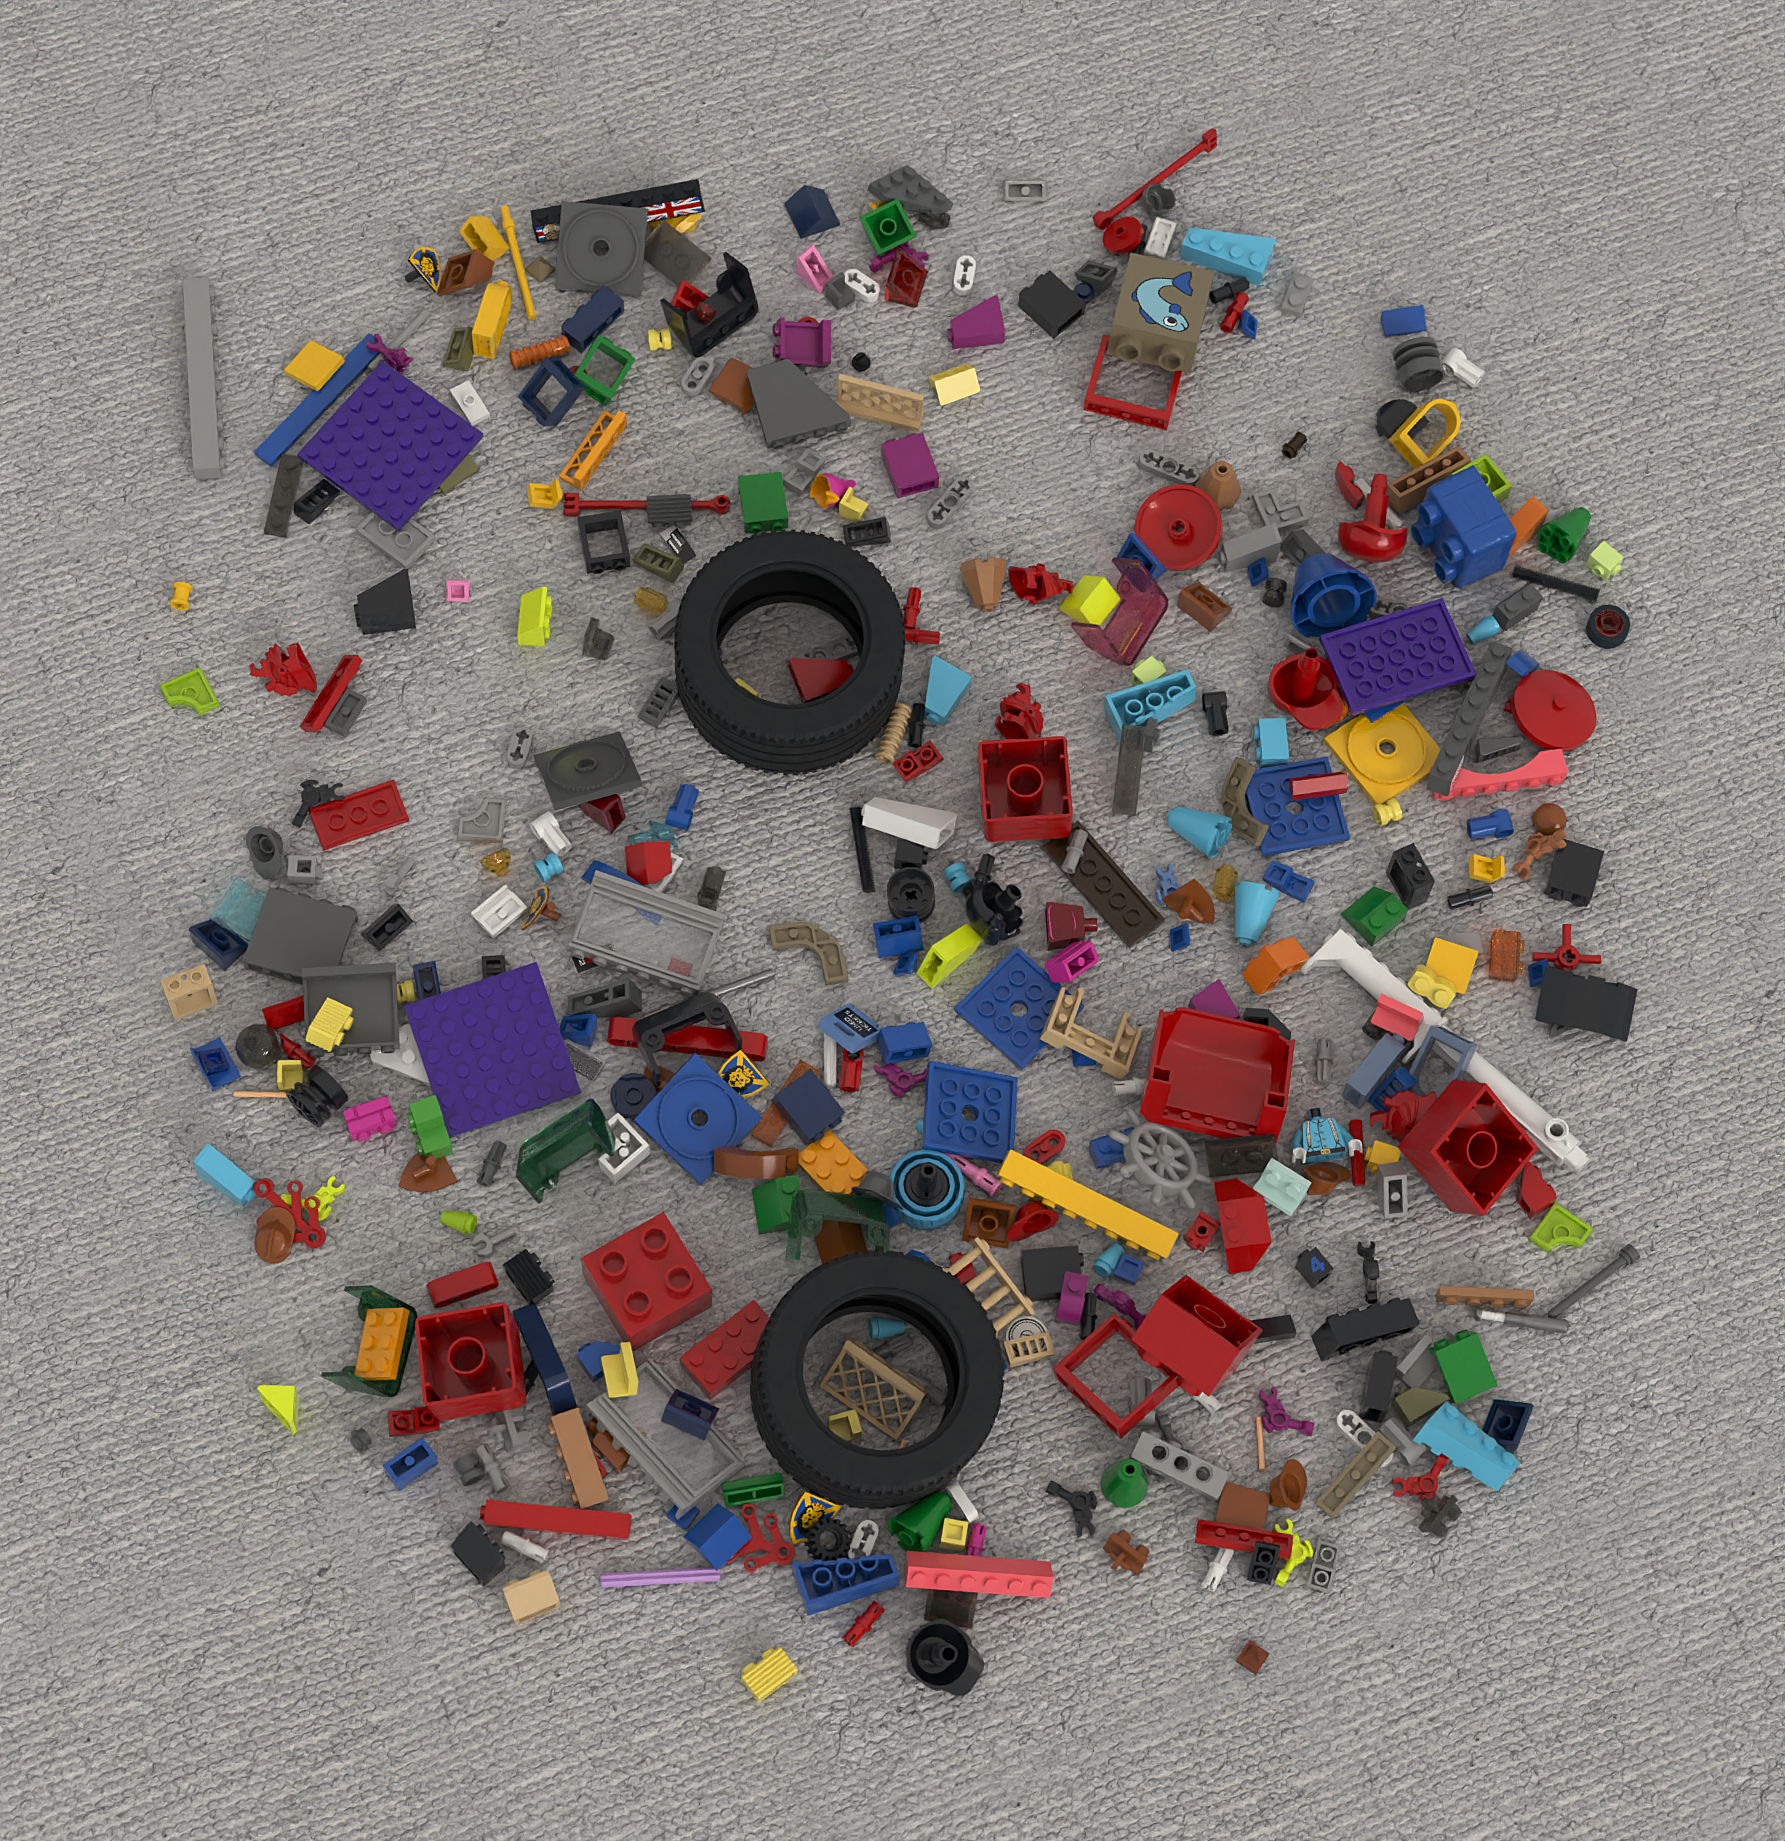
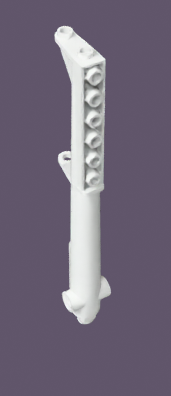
M1341 929L1334 936L1332 934L1327 936L1322 943L1323 946L1301 967V972L1304 975L1313 967H1341L1377 1001L1382 993L1423 1012L1424 1019L1412 1041V1049L1402 1060L1406 1065L1417 1056L1431 1025L1438 1024L1450 1030L1447 1027L1448 1019L1446 1017L1441 1018L1440 1013L1435 1008L1426 1005L1423 998L1410 991L1401 978L1393 976L1384 963L1376 961L1367 948L1359 946L1350 933H1345ZM1435 1040L1432 1049L1450 1066L1456 1069L1462 1053ZM1476 1051L1474 1052L1463 1077L1470 1082L1486 1083L1540 1151L1557 1166L1560 1167L1564 1163L1573 1172L1579 1173L1588 1164L1590 1159L1579 1148L1581 1141L1569 1132L1567 1123L1562 1119L1553 1118Z

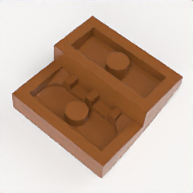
M731 357L708 389V392L724 404L729 402L745 415L754 404L746 370L752 369V367Z
M1226 1481L1221 1492L1214 1522L1262 1530L1271 1495L1270 1493Z

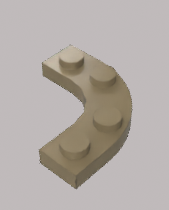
M1235 757L1223 784L1221 804L1224 805L1226 816L1232 819L1228 821L1232 824L1231 830L1252 844L1260 846L1269 825L1253 817L1245 805V793L1256 770V766L1242 758Z
M804 922L769 926L773 950L805 947L812 950L819 957L825 985L848 982L843 951L832 935H829L817 925Z

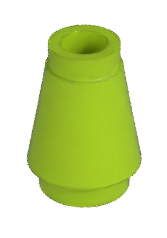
M444 1210L440 1222L464 1235L468 1233L473 1234L477 1226V1216L473 1215L472 1212Z

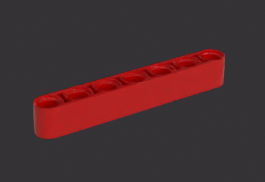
M610 1018L607 1042L615 1046L638 1048L633 1037V1025L640 1019ZM694 1025L664 1036L665 1044L660 1050L684 1054L696 1053L697 1055L730 1058L737 1052L726 1029ZM739 1031L742 1037V1051L751 1061H764L768 1037L762 1033Z

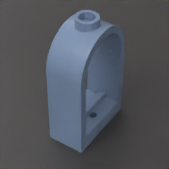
M1438 1024L1431 1025L1409 1071L1417 1080L1416 1085L1410 1091L1415 1092L1417 1096L1426 1095L1420 1087L1419 1075L1435 1040L1462 1053L1449 1084L1452 1080H1462L1478 1045Z
M1386 1033L1346 1082L1342 1097L1360 1110L1406 1049V1046L1403 1045L1405 1042L1404 1038L1397 1033H1394L1392 1036Z

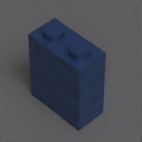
M811 1069L784 1088L771 1100L804 1144H807L810 1140L813 1143L818 1141L825 1135L822 1131L827 1127H830L832 1130L842 1122L840 1117L845 1113Z

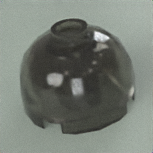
M252 1024L247 1026L236 1040L235 1050L237 1057L245 1066L256 1071L268 1070V1067L278 1063L283 1054V1039L280 1038L279 1032L266 1024Z

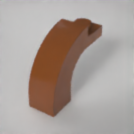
M736 1146L715 1148L714 1172L749 1179L785 1177V1174L798 1172V1149L791 1147L773 1151H751Z

